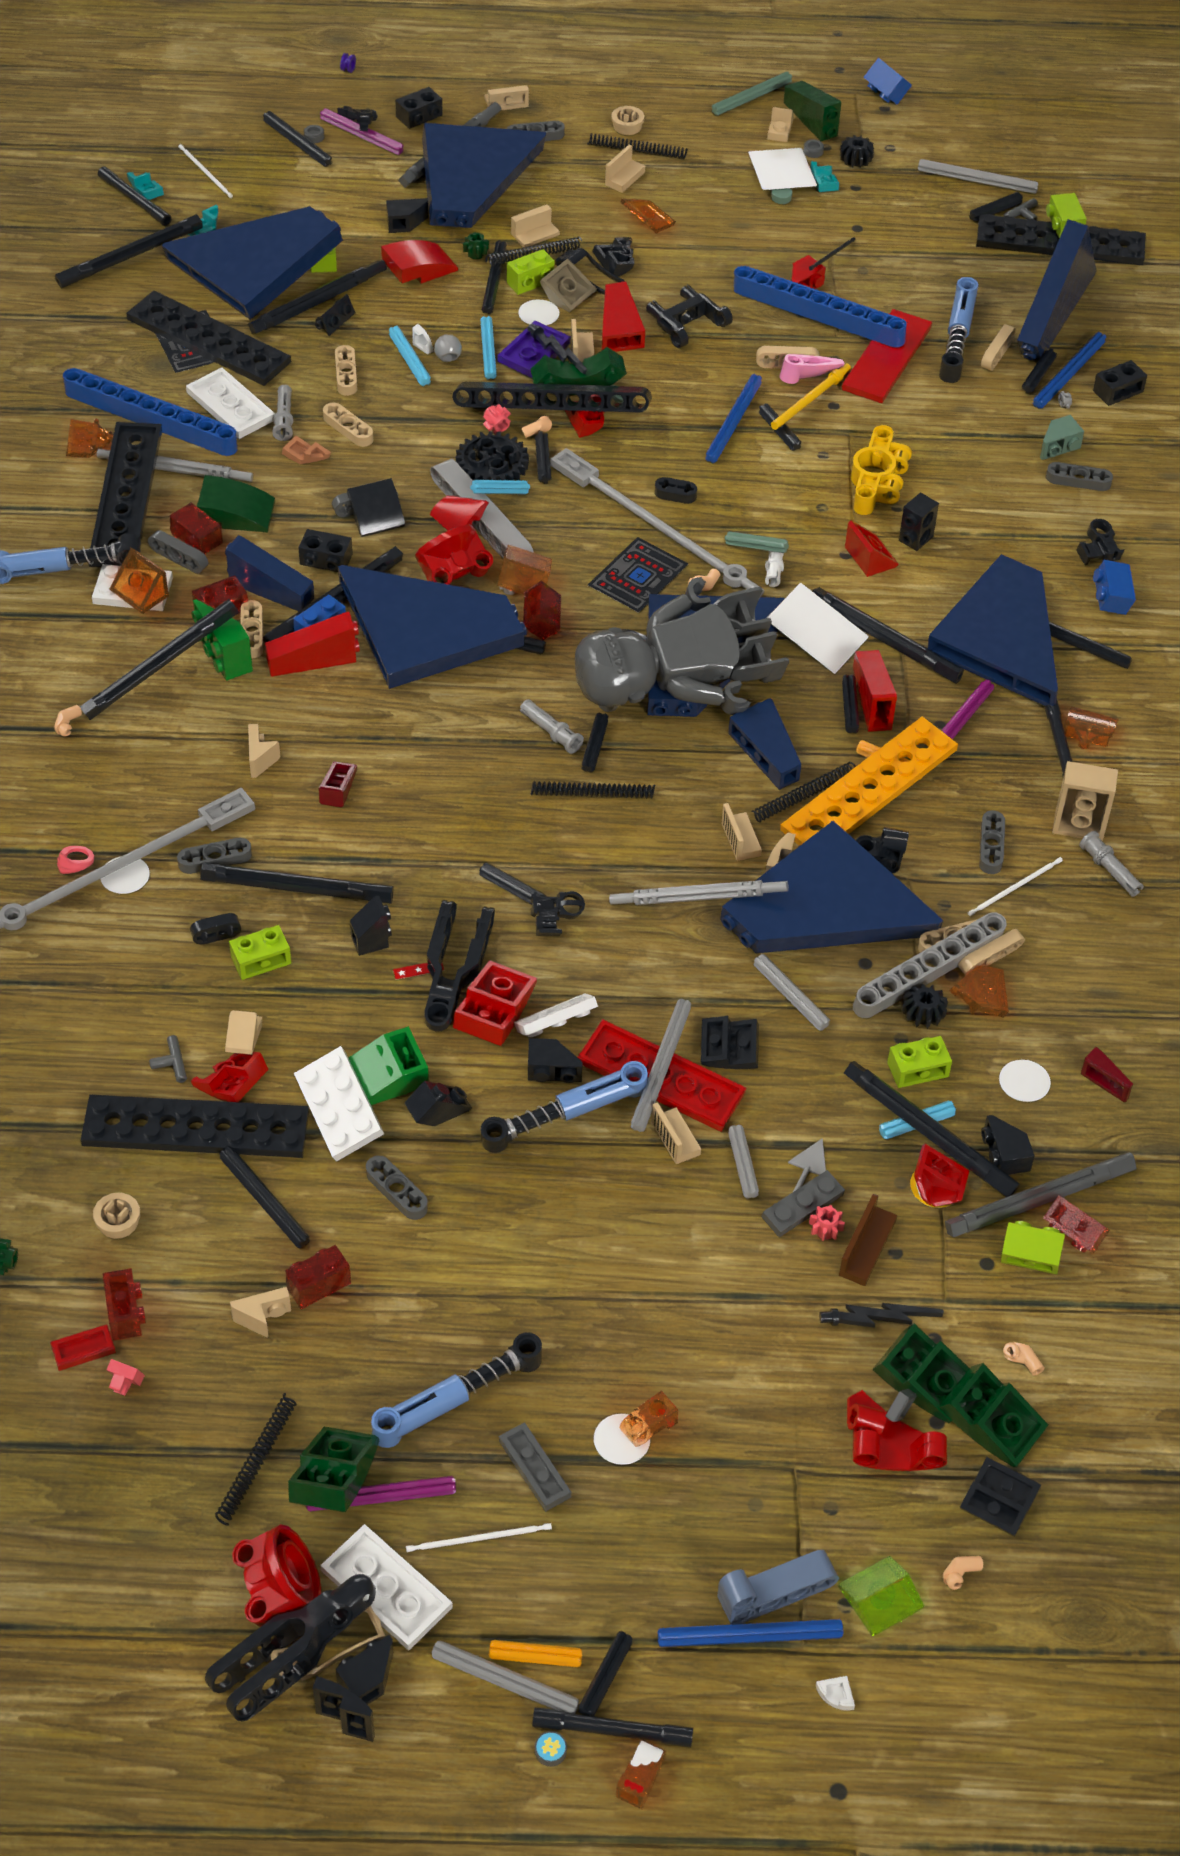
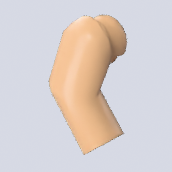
M542 416L537 421L522 427L523 433L527 438L537 434L539 431L548 432L552 427V421L549 417Z
M711 569L707 576L698 575L690 578L688 584L692 579L702 577L706 581L702 591H710L719 579L720 572L716 569Z
M78 705L71 706L58 713L54 725L57 734H61L64 737L71 734L70 720L82 715V710Z
M1009 1342L1004 1346L1003 1353L1005 1357L1012 1362L1025 1364L1033 1376L1040 1374L1045 1369L1029 1345Z
M955 1557L943 1572L944 1583L952 1590L959 1589L964 1581L962 1576L965 1572L981 1571L983 1569L982 1557Z

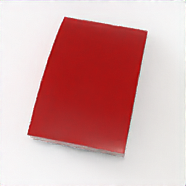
M407 240L381 246L382 260H384L387 267L401 283L417 279L422 284L458 271L457 265L437 243L423 240Z
M489 960L467 988L466 998L455 1011L453 1028L502 1046L514 1028V1022L518 1021L537 983V978Z

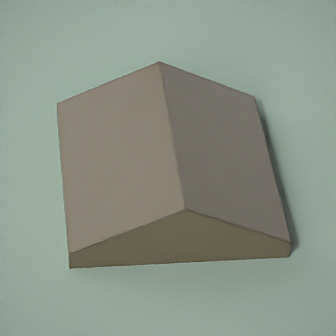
M568 258L540 281L550 302L569 313L597 290Z

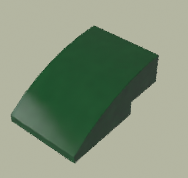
M205 475L197 504L198 520L221 522L222 529L268 533L275 497L240 481Z
M914 1323L901 1333L872 1370L896 1391L900 1392L910 1389L916 1393L917 1397L913 1402L914 1404L933 1416L951 1423L952 1420L948 1418L939 1406L969 1370V1367L941 1340L937 1343L933 1342Z
M984 1363L971 1366L939 1406L948 1418L969 1437L1012 1467L1019 1465L1048 1427L1047 1422L1010 1382L1003 1384Z
M324 1426L301 1453L300 1467L288 1480L289 1502L346 1512L357 1496L368 1474L379 1444V1437Z

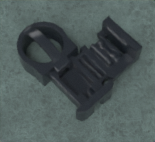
M1104 519L1092 520L1087 530V535L1092 542L1087 544L1086 542H1080L1076 549L1084 565H1088L1090 559L1097 558L1109 561L1120 560L1124 549L1120 550L1113 539L1115 532L1112 525ZM1096 528L1103 530L1106 534L1097 532Z
M535 891L530 897V903H533L530 910L531 916H536V936L559 937L562 934V929L557 928L556 921H559V918H577L585 908L584 898L574 891L559 892L557 897L537 896V891ZM568 897H571V898H574L575 900H564V899H565V898H568ZM577 905L580 908L577 913H569L563 906Z

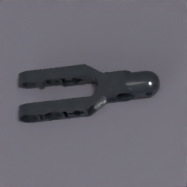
M442 901L427 951V969L433 979L425 1007V1024L430 1030L442 1032L449 1027L458 1005L461 990L472 983L480 973L494 923L495 908H487L485 906L482 908L481 917L477 918L476 935L474 939H471L465 964L457 970L456 977L452 980L442 976L441 965L454 924L457 904L454 901Z
M355 1574L336 1589L326 1590L302 1609L275 1615L215 1662L205 1674L206 1684L214 1693H223L236 1683L243 1682L245 1676L264 1661L267 1663L271 1659L270 1654L273 1650L286 1648L298 1637L303 1636L229 1695L226 1707L232 1716L241 1722L251 1719L317 1666L326 1644L345 1630L357 1616L372 1605L376 1596V1587L371 1578L365 1574ZM369 1594L368 1600L363 1601V1598ZM253 1652L252 1658L248 1662L241 1664L242 1658L247 1653ZM227 1672L225 1680L215 1684L216 1678L220 1674ZM275 1678L273 1685L263 1690V1685L266 1681ZM249 1699L248 1704L243 1709L236 1710L241 1701Z

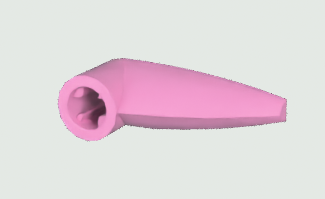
M788 354L784 357L780 379L786 383L795 384L801 378L816 377L844 366V361L821 356Z

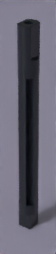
M197 214L172 226L55 274V280L62 289L97 272L161 246L166 242L203 228L202 220Z
M377 260L365 267H360L259 316L258 319L248 323L249 329L252 334H257L263 330L266 331L368 281L369 278L387 270V266L384 260Z
M395 546L362 569L385 573L402 561L403 552ZM341 584L263 636L264 643L294 632L293 618L328 594L340 603L346 600L347 597Z
M820 587L813 589V593L859 629L951 682L957 684L961 680L964 673L963 668Z
M230 599L226 600L109 687L89 699L80 708L88 719L92 720L119 698L239 613L238 609Z
M203 863L200 869V880L365 901H370L373 897L379 896L382 903L392 904L394 886L210 863Z
M856 1061L850 1062L844 1074L856 1082V1085L1003 1196L1009 1197L1014 1194L1020 1183L871 1071L866 1070Z

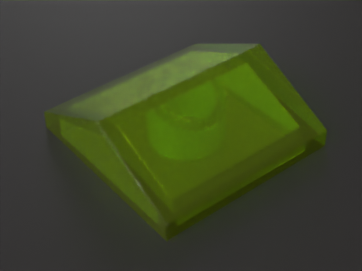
M891 1556L838 1585L872 1637L924 1608V1604L910 1575Z

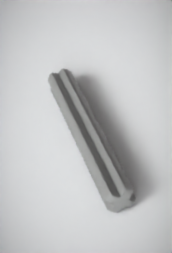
M765 954L755 958L754 966L819 1031L828 1027L830 1019Z

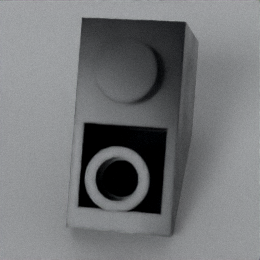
M428 198L386 200L389 233L410 232L428 219Z
M379 896L373 897L350 919L351 938L359 956L389 948L388 937L392 936L388 920H391V915L387 904L383 905Z
M529 1038L528 1081L582 1082L583 1062L557 1039Z
M424 1081L404 1103L416 1123L434 1127L472 1109L466 1099L467 1094L460 1087Z
M988 1115L985 1126L981 1128L983 1142L985 1144L988 1143L990 1162L1008 1175L1030 1172L1035 1155L1027 1133L994 1115Z
M388 1635L383 1639L373 1640L366 1646L364 1651L355 1657L354 1655L346 1657L336 1668L338 1684L356 1694L367 1705L384 1695L394 1653L391 1636Z

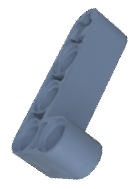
M817 1550L747 1578L742 1569L732 1571L720 1579L717 1597L730 1624H742L824 1591L835 1585L839 1577L825 1550Z

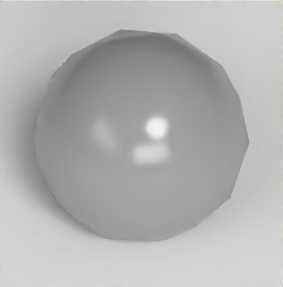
M445 334L436 341L434 351L440 360L451 362L460 356L462 345L454 335Z

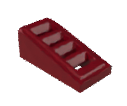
M333 761L319 787L320 804L343 807L357 772L356 764Z
M1095 1047L1085 1057L1081 1075L1126 1103L1129 1099L1133 1083L1099 1048Z

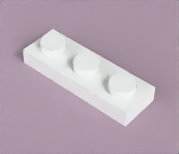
M584 993L514 1023L517 1032L528 1037H534L543 1033L542 1029L549 1026L559 1027L566 1024V1019L574 1016L576 1018L590 1014L591 1009L598 1007L594 996Z

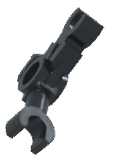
M344 106L337 110L338 114L348 119H357V123L360 124V131L368 132V124L377 119L376 111L368 108L353 109L352 107Z

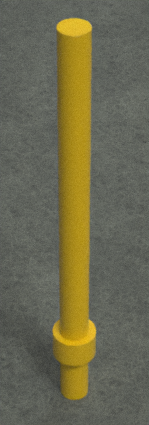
M845 363L839 369H834L828 374L827 379L771 422V427L777 430L829 387L842 381L844 375L851 371V366Z

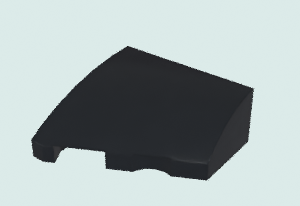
M615 237L612 244L594 245L593 254L601 265L615 276L624 275L634 266L631 237Z

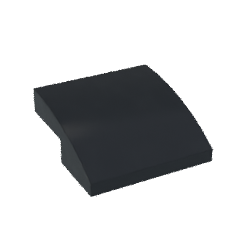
M392 478L347 490V495L354 511V519L361 537L405 526L403 512Z
M729 1016L702 1019V1065L722 1069L758 1068L759 1023L757 1019L733 1022L730 1021Z
M986 1457L960 1509L1015 1537L1041 1488V1484Z
M317 1676L313 1685L316 1714L341 1720L342 1734L373 1742L375 1737L373 1710L349 1689Z

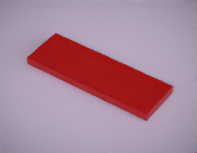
M892 309L890 315L902 318L907 323L905 344L900 347H891L871 340L843 382L842 390L878 403H883L932 328V321Z
M602 1019L577 1058L583 1062V1066L603 1076L621 1070L623 1065L628 1062L637 1061L644 1064L649 1077L660 1046ZM674 1053L656 1101L672 1109L677 1107L680 1113L722 1132L745 1095L746 1087ZM637 1077L628 1078V1080L631 1082H636L640 1080Z

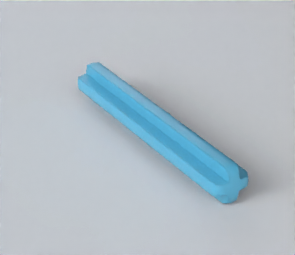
M483 316L481 318L484 375L486 379H495L496 360L493 323L490 316Z
M390 327L389 336L421 386L429 385L431 377L400 327Z

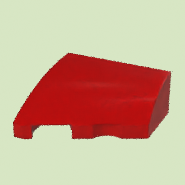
M596 394L591 395L594 402H601L600 396ZM564 410L579 437L589 436L600 430L604 425L605 412Z
M447 495L434 506L430 515L448 531L461 525H471L473 520L480 521L489 502Z
M253 1052L252 1055L235 1053L227 1060L212 1067L214 1070L213 1074L204 1079L196 1076L191 1080L193 1087L217 1099L227 1102H239L269 1069L261 1052Z

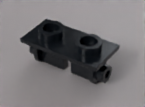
M348 294L337 300L329 310L315 320V327L318 330L325 329L328 336H330L355 314Z

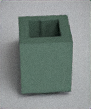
M1071 415L1051 420L1043 440L1040 455L1042 460L1081 448L1084 430Z

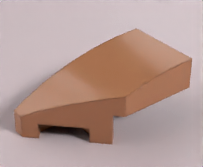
M295 436L282 449L284 456L299 464L328 459L331 454L330 451L317 442L311 446L298 436Z

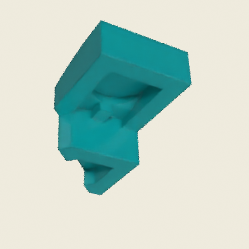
M812 161L811 171L817 184L818 192L839 191V182L836 176L832 174V166H817V162Z
M133 172L127 173L128 180L133 188L148 200L164 195L163 187L156 181L151 180L149 172L135 176Z
M218 205L203 210L201 219L203 228L188 235L193 236L216 230Z

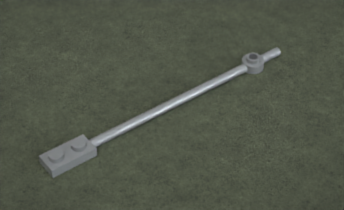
M566 448L551 458V466L578 485L585 487L590 483L722 572L723 581L726 585L730 587L743 586L746 589L760 587L747 578V570L739 564H725L600 480L598 478L599 469Z
M239 788L199 808V818L24 906L16 903L5 905L0 910V929L4 927L7 930H18L26 924L27 915L206 825L211 831H214L254 811L255 803L242 788Z

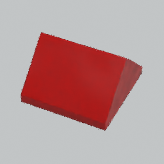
M852 520L848 523L845 548L867 577L896 568L899 565L876 534Z

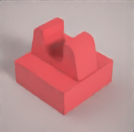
M111 1359L106 1369L113 1375L109 1388L124 1396L132 1383L140 1386L145 1376L138 1369Z

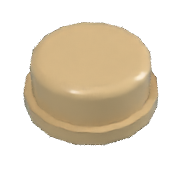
M633 106L618 107L612 112L611 116L613 128L619 134L634 135L642 128L644 113Z
M111 1193L96 1203L93 1209V1219L97 1228L105 1236L113 1239L124 1238L135 1231L140 1219V1207L136 1199L131 1195Z

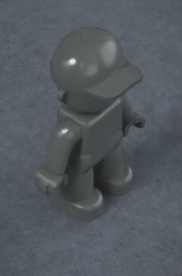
M696 577L689 582L685 594H681L667 602L652 614L647 622V640L637 633L623 632L618 627L595 631L584 637L575 650V673L577 684L582 694L605 712H612L618 706L625 705L627 701L631 703L641 701L645 694L651 690L655 681H657L659 688L663 691L667 690L674 698L693 703L721 705L724 712L733 716L747 710L751 702L743 698H737L732 695L739 693L742 686L741 682L759 679L761 682L768 683L780 680L789 664V659L786 657L771 661V649L777 638L776 632L768 633L772 620L771 618L755 620V608L762 593L761 587L726 594L714 604H710L711 600L709 597L699 598L696 596L702 592L706 583L702 577ZM690 609L697 611L689 616L681 617ZM743 637L745 642L738 643L737 638ZM728 679L733 680V682L725 687L724 691H722V687L709 685L722 683Z

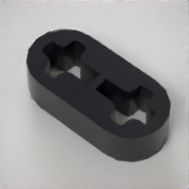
M662 477L655 482V495L663 500L689 504L697 499V486L690 481Z
M226 913L194 922L190 926V932L193 941L196 944L202 945L235 937L241 932L242 927L236 914Z

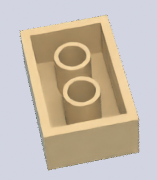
M1067 761L1056 806L1052 833L1083 839L1088 833L1097 831L1099 838L1103 841L1116 792L1118 770Z

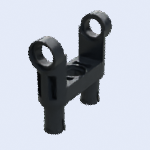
M690 285L683 286L680 291V295L686 299L685 301L671 308L664 309L657 301L653 300L646 307V311L656 319L657 324L670 335L671 341L676 348H681L688 344V335L683 325L705 315L715 325L721 327L728 326L733 321L732 313L728 307H719L705 294L696 292Z

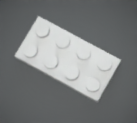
M223 368L186 385V392L219 422L235 428L238 439L273 422L275 413Z
M341 1046L294 1073L329 1151L336 1162L384 1134L350 1060Z
M365 1524L320 1565L321 1571L337 1586L355 1574L369 1576L376 1587L375 1600L371 1605L374 1613L379 1617L381 1626L408 1651L453 1608L452 1602ZM369 1594L363 1598V1601L368 1600Z

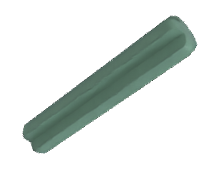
M732 531L727 532V535H725L726 544L731 546L786 553L787 549H789L788 540Z

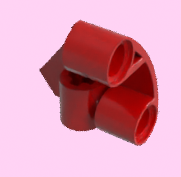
M863 1390L847 1398L848 1429L853 1430V1462L855 1464L889 1471L929 1470L941 1468L947 1464V1436L936 1431L923 1433L900 1420L897 1422L891 1421L886 1417L887 1412Z

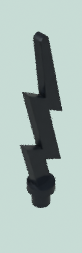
M533 323L528 326L527 329L531 336L537 339L544 349L550 345L562 363L568 359L582 374H586V367L569 347L564 350L553 334L547 338L542 327L536 326Z
M882 1303L881 1307L884 1309L846 1304L845 1309L849 1312H841L837 1308H831L830 1311L819 1313L820 1323H831L832 1326H838L839 1323L872 1328H875L876 1325L872 1320L912 1325L913 1321L907 1316L943 1317L944 1310Z

